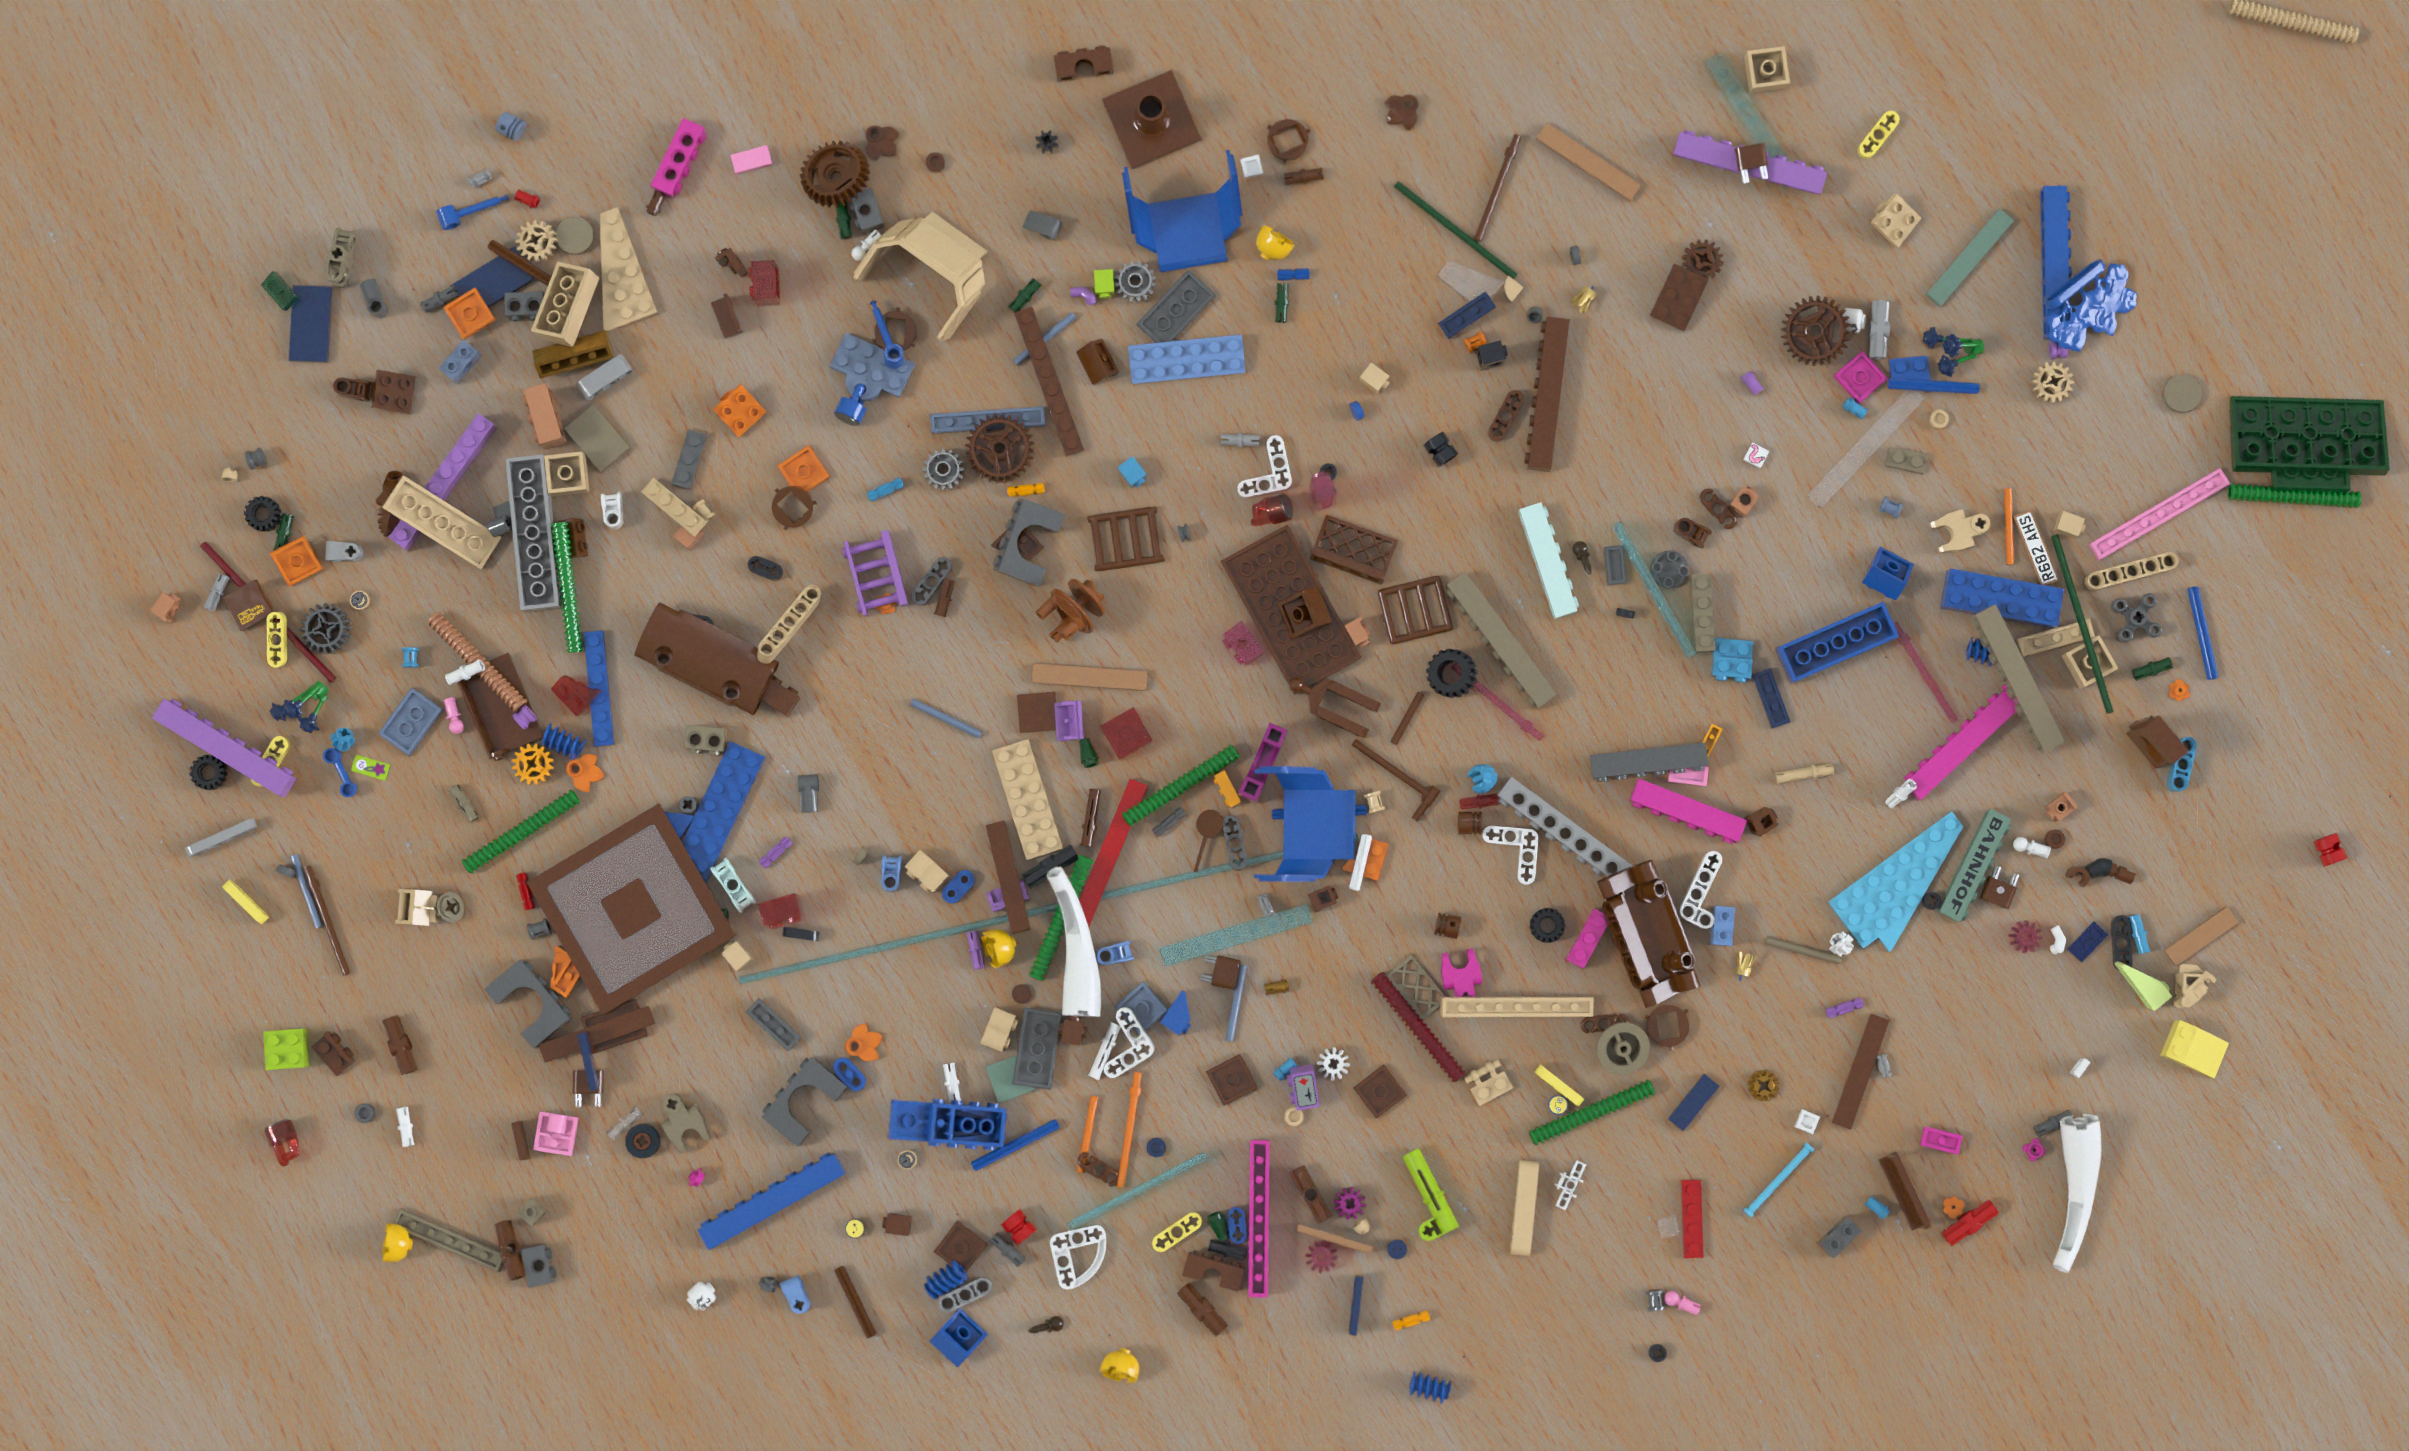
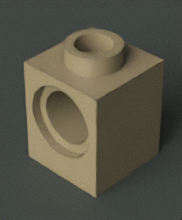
M530 1198L517 1213L532 1226L548 1210L535 1198Z

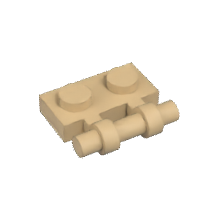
M1498 1059L1485 1063L1484 1067L1478 1070L1474 1069L1470 1071L1469 1075L1464 1077L1467 1084L1472 1081L1476 1084L1470 1091L1478 1106L1513 1089L1504 1071L1499 1074L1496 1073L1495 1069L1501 1066ZM1490 1073L1491 1078L1481 1082L1479 1077Z

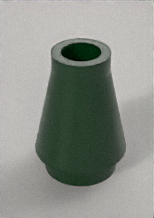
M1090 738L1080 740L1081 764H1083L1084 768L1098 765L1099 757L1091 744Z
M1217 1211L1207 1216V1223L1218 1240L1224 1241L1230 1236L1228 1234L1226 1217L1222 1214V1211Z

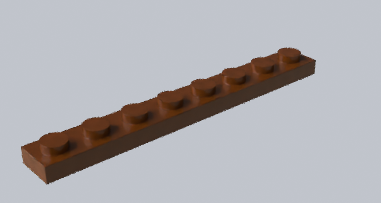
M1032 307L1015 312L1017 323L1065 455L1067 457L1081 452L1084 448Z

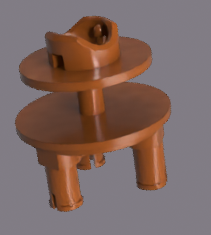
M1071 579L1068 582V586L1077 599L1076 601L1063 591L1053 589L1050 593L1051 597L1035 612L1042 620L1054 609L1058 612L1061 624L1049 633V636L1056 643L1062 638L1068 641L1077 631L1087 634L1093 632V624L1082 609L1083 607L1098 617L1105 613L1101 604L1104 595L1095 591L1092 581L1086 580L1081 583L1076 579Z

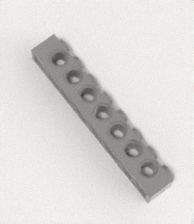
M1513 777L1509 778L1498 793L1497 797L1500 804L1506 808L1508 806L1512 807L1515 810L1513 813L1519 818H1527L1531 821L1529 823L1530 826L1537 831L1541 829L1546 832L1544 836L1552 842L1556 840L1561 843L1560 847L1567 853L1573 852L1577 855L1576 859L1582 864L1588 863L1593 867L1591 870L1598 876L1603 874L1607 877L1613 874L1607 871L1608 863L1616 865V872L1632 866ZM1516 794H1520L1523 797V803L1520 805L1515 804L1513 801V797ZM1530 806H1536L1539 809L1537 816L1530 815ZM1546 817L1553 818V827L1549 828L1544 824ZM1566 828L1569 830L1570 836L1568 839H1563L1560 836L1561 829ZM1577 840L1585 842L1584 850L1576 848L1575 843ZM1593 851L1600 853L1601 859L1599 862H1594L1591 859Z

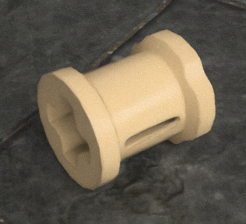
M703 499L697 502L691 509L706 522H709L714 518L715 513L708 509Z
M1381 791L1364 795L1369 805V814L1385 809L1380 798Z

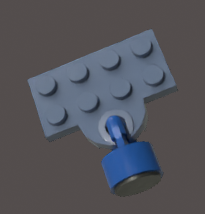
M845 333L830 364V368L847 375L845 380L846 388L851 397L850 399L840 398L834 411L835 416L846 424L852 426L860 425L867 411L863 406L864 402H872L882 391L900 398L915 367V363L903 358V364L899 368L891 369L884 362V349ZM891 354L889 357L892 359H896L899 356L896 354Z

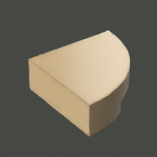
M1508 276L1504 290L1507 299L1512 303L1524 287Z

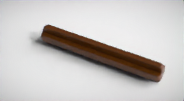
M495 240L490 241L488 245L489 250L543 284L549 285L552 276Z
M840 1266L836 1268L835 1274L866 1338L875 1336L876 1331L845 1267Z

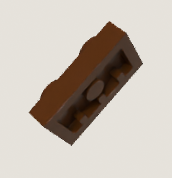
M724 248L717 253L715 260L722 267L728 265L735 275L738 273L741 277L748 274L739 257L731 248Z
M569 518L553 522L568 523L566 525L569 529L567 535L569 534L570 536L568 537V540H570L568 544L571 546L569 552L572 553L570 558L588 556L583 519Z
M327 1031L312 1048L331 1071L338 1076L355 1062L354 1054L348 1047H343L340 1043L342 1041L335 1032Z

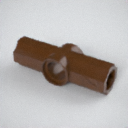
M399 1015L383 1020L382 1023L388 1037V1047L392 1056L396 1059L400 1074L405 1075L418 1070L411 1051V1041L404 1032Z
M1302 1165L1290 1172L1317 1224L1332 1217L1306 1167ZM1309 1189L1316 1191V1197L1313 1200H1309L1305 1196L1306 1191Z
M504 1220L494 1224L500 1246L499 1253L504 1261L508 1280L514 1281L525 1277L526 1274L520 1255V1244L516 1240L511 1220ZM506 1247H511L514 1250V1254H509L506 1251Z
M1190 1282L1177 1292L1184 1303L1189 1306V1310L1200 1322H1203L1215 1337L1228 1327L1222 1317L1217 1314L1212 1304L1205 1297H1202Z

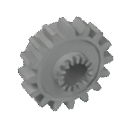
M1131 261L1130 265L1123 264V270L1118 269L1120 276H1115V280L1119 281L1115 283V287L1120 288L1117 293L1118 295L1123 293L1124 300L1129 297L1130 303L1134 299H1137V302L1140 303V298L1143 297L1147 300V294L1153 295L1151 288H1156V284L1152 283L1156 280V276H1151L1153 269L1148 270V264L1142 266L1141 261H1138L1137 264ZM1133 278H1138L1141 282L1139 285L1134 286L1130 281Z
M942 448L940 453L934 450L935 454L933 456L928 454L929 461L924 460V464L927 465V467L922 468L923 472H927L924 475V479H930L928 485L930 486L934 483L935 490L939 486H941L942 491H945L947 486L952 490V484L958 486L957 479H963V476L960 474V472L965 471L964 468L960 467L963 461H957L959 455L953 456L952 450L948 453L945 452L944 448ZM945 465L949 468L945 474L938 472L941 466Z

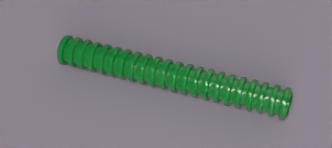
M2231 483L2228 488L2229 500L2235 499L2239 501L2241 499V501H2245L2247 499L2248 502L2251 500L2257 502L2259 500V502L2265 501L2266 503L2269 501L2275 503L2277 501V503L2283 502V504L2289 502V504L2295 503L2296 505L2299 503L2305 505L2306 503L2307 505L2313 504V506L2317 504L2323 506L2324 504L2327 507L2329 505L2331 507L2335 505L2341 507L2342 505L2343 508L2347 506L2349 508H2353V506L2354 508H2359L2362 499L2359 491L2355 493L2354 491L2349 493L2272 490L2268 485L2266 487L2264 485L2260 487L2254 485L2253 487L2252 484L2248 486L2243 484L2241 486Z
M558 522L552 523L551 527H553L552 533H554L552 539L555 540L553 542V545H555L554 551H556L554 556L557 557L555 563L558 564L556 566V569H558L557 575H559L557 580L560 581L558 587L561 589L559 590V593H561L560 599H562L560 604L563 605V608H561L563 611L562 616H564L563 622H565L563 628L566 629L564 632L566 634L565 640H567L565 645L568 646L566 652H582L583 648H581L583 642L580 641L582 636H580L581 630H579L581 625L578 624L580 618L577 617L579 612H577L578 606H576L578 601L575 600L577 594L574 592L576 588H574L575 582H573L575 577L572 576L574 570L571 568L573 567V564H571L573 560L570 558L572 553L569 552L571 546L568 544L570 543V540H568L570 536L569 534L567 535L569 529L566 527L568 523Z
M1231 744L1228 745L1229 748H1223V751H1219L1218 755L1214 754L1213 758L1209 757L1208 761L1204 760L1203 764H1198L1197 768L1193 767L1192 771L1189 770L1187 774L1184 773L1183 777L1179 776L1178 780L1174 779L1173 783H1168L1167 787L1163 786V789H1159L1157 793L1154 792L1153 796L1149 795L1148 799L1144 798L1143 802L1137 803V806L1133 805L1132 809L1128 808L1127 812H1122L1126 823L1132 827L1133 823L1137 824L1138 820L1142 821L1144 816L1148 817L1149 813L1153 814L1154 810L1157 811L1159 807H1164L1163 804H1168L1170 800L1173 801L1174 797L1178 798L1179 794L1183 795L1184 791L1187 792L1189 788H1194L1195 784L1199 785V782H1203L1204 778L1208 779L1209 775L1213 776L1214 772L1218 773L1220 768L1224 769L1225 765L1229 766L1230 762L1233 763L1235 759L1238 760L1239 754L1235 747Z
M570 789L569 793L563 794V797L559 796L558 800H553L554 803L550 802L549 806H544L543 810L539 809L538 813H533L532 817L528 816V819H524L523 823L519 822L517 827L513 826V829H508V832H504L503 836L499 835L498 839L492 840V843L488 842L487 846H482L483 849L479 848L477 849L478 852L472 853V856L468 855L467 859H462L463 866L471 874L473 870L477 871L479 866L483 867L484 863L488 864L489 860H494L493 857H498L500 853L503 854L504 850L508 851L509 847H514V844H518L520 840L523 841L524 837L528 838L530 833L534 834L535 830L539 831V828H543L544 824L548 825L550 820L554 821L555 817L559 818L560 814H565L564 811H569L571 807L574 808L575 804L579 805L580 800L578 796Z
M1078 855L1077 858L1079 859L1075 861L1076 866H1073L1074 871L1070 873L1072 876L1068 878L1077 897L1080 896L1079 891H1082L1083 882L1087 879L1086 875H1089L1090 865L1094 863L1092 859L1083 855ZM1060 905L1056 907L1058 909L1054 912L1055 916L1052 917L1051 926L1047 929L1048 933H1045L1044 943L1040 945L1042 948L1038 950L1039 955H1036L1037 960L1033 962L1035 965L1031 967L1032 972H1029L1032 978L1040 981L1045 980L1044 975H1047L1046 970L1050 968L1051 958H1054L1053 954L1057 951L1056 947H1059L1058 942H1061L1060 937L1064 935L1062 932L1063 930L1065 931Z
M1647 1079L1644 1083L1640 1082V1085L1635 1084L1633 1088L1630 1086L1628 1090L1623 1089L1624 1092L1619 1091L1617 1095L1614 1093L1612 1097L1607 1096V1099L1602 1098L1600 1102L1596 1101V1104L1591 1103L1589 1107L1586 1105L1584 1109L1579 1108V1111L1574 1110V1113H1568V1116L1563 1115L1561 1119L1558 1117L1556 1121L1546 1122V1125L1542 1124L1540 1128L1530 1129L1529 1135L1533 1144L1537 1146L1539 1142L1544 1143V1140L1549 1141V1138H1555V1135L1560 1136L1562 1132L1565 1134L1567 1130L1572 1131V1128L1576 1129L1577 1126H1583V1123L1588 1124V1121L1593 1122L1595 1118L1599 1119L1600 1116L1609 1115L1611 1111L1621 1110V1107L1624 1106L1625 1108L1627 1104L1632 1105L1634 1101L1637 1103L1639 1099L1644 1100V1097L1649 1098V1095H1655L1651 1081Z

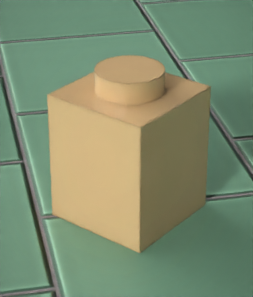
M1372 362L1359 378L1360 382L1376 394L1380 390L1383 392L1390 383L1388 382L1389 375Z
M2062 511L2058 515L2053 531L2075 539L2082 535L2086 525L2083 524L2085 518Z
M730 941L723 947L725 951L721 953L736 971H740L753 960L739 941L734 943Z

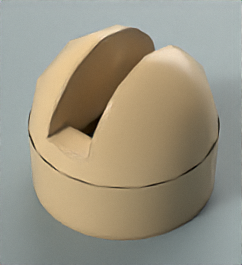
M230 467L225 468L221 479L226 482H237L238 474L236 469L232 468L230 471Z
M1364 1217L1359 1219L1352 1227L1361 1235H1364L1370 1229L1369 1223Z

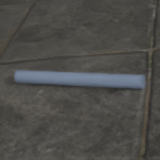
M1072 312L1043 335L1045 343L1076 319ZM1025 349L1013 359L1017 366L1029 357L1028 350Z
M912 699L910 706L972 736L980 738L982 731L920 701Z
M292 855L290 859L315 929L323 927L298 855Z
M1240 965L1226 1041L1233 1042L1246 965Z

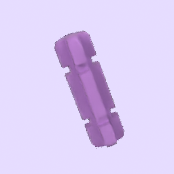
M787 837L782 838L779 844L777 843L766 853L767 856H763L759 860V863L764 868H767L772 864L771 861H775L785 851V848L788 849L792 845V842Z
M1858 997L1853 999V1001L1850 1000L1835 1005V1007L1827 1008L1826 1014L1828 1018H1833L1837 1014L1842 1015L1853 1011L1855 1008H1862L1864 1004L1862 999Z

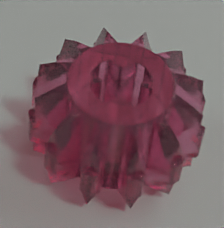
M2025 920L2023 925L2021 922H2017V928H2010L2014 932V934L2008 935L2009 938H2014L2010 945L2017 944L2015 947L2016 951L2021 949L2022 953H2027L2028 949L2030 952H2033V946H2040L2036 940H2042V936H2037V933L2041 930H2034L2035 923H2031L2029 926L2028 920ZM2028 933L2027 937L2029 939L2023 941L2022 938L2024 937H2022V934Z
M1325 1240L1321 1241L1320 1247L1317 1241H1314L1315 1249L1308 1246L1312 1254L1305 1253V1257H1312L1306 1263L1309 1265L1314 1262V1265L1311 1267L1312 1271L1319 1266V1273H1322V1267H1325L1326 1272H1329L1328 1264L1332 1267L1336 1266L1331 1262V1259L1338 1260V1257L1331 1256V1254L1336 1253L1337 1249L1329 1251L1332 1243H1328L1327 1247H1324ZM1318 1252L1321 1254L1325 1252L1327 1259L1319 1262L1316 1255Z

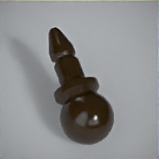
M1578 541L1573 545V553L1577 556V560H1581L1584 570L1590 575L1592 569L1588 559L1590 556L1589 552H1587L1588 547L1586 543Z
M1053 1316L1050 1320L1046 1319L1045 1323L1033 1326L1028 1332L1039 1333L1046 1330L1048 1333L1052 1331L1057 1332L1063 1328L1064 1321L1059 1316Z

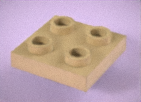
M1893 193L1888 201H1884L1876 207L1874 211L1876 216L1871 224L1894 247L1899 248L1921 217L1898 194Z

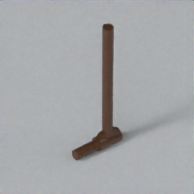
M1355 739L1352 743L1353 747L1422 794V803L1411 817L1418 822L1441 791L1433 785L1425 788Z

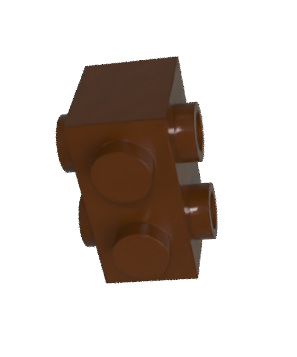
M1069 1016V1020L1064 1019V1023H1060L1058 1034L1062 1035L1061 1043L1081 1045L1082 1038H1086L1088 1027L1084 1026L1085 1022H1081V1018Z

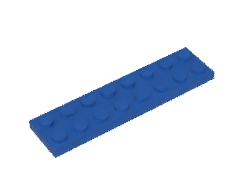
M731 741L723 754L682 842L706 883L712 872L710 868L715 866L765 759L764 756Z

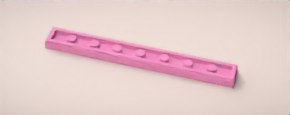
M2219 468L2090 543L2089 546L2099 561L2228 486L2230 482L2222 469Z

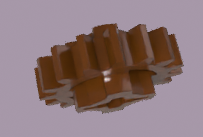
M1698 239L1696 245L1693 242L1690 243L1691 249L1686 248L1684 250L1687 255L1682 256V259L1686 260L1682 263V266H1687L1688 270L1709 279V275L1714 278L1716 276L1715 272L1719 273L1721 271L1718 266H1722L1724 263L1719 260L1723 257V254H1718L1720 247L1715 249V242L1709 245L1708 239H1705L1704 243H1701L1700 239ZM1704 248L1706 250L1699 252L1697 249ZM1711 253L1714 255L1715 261L1712 260ZM1705 257V262L1703 264L1700 263V259ZM1690 258L1694 261V268L1691 265ZM1703 269L1710 270V271H1707V272H1699L1700 270H1703Z

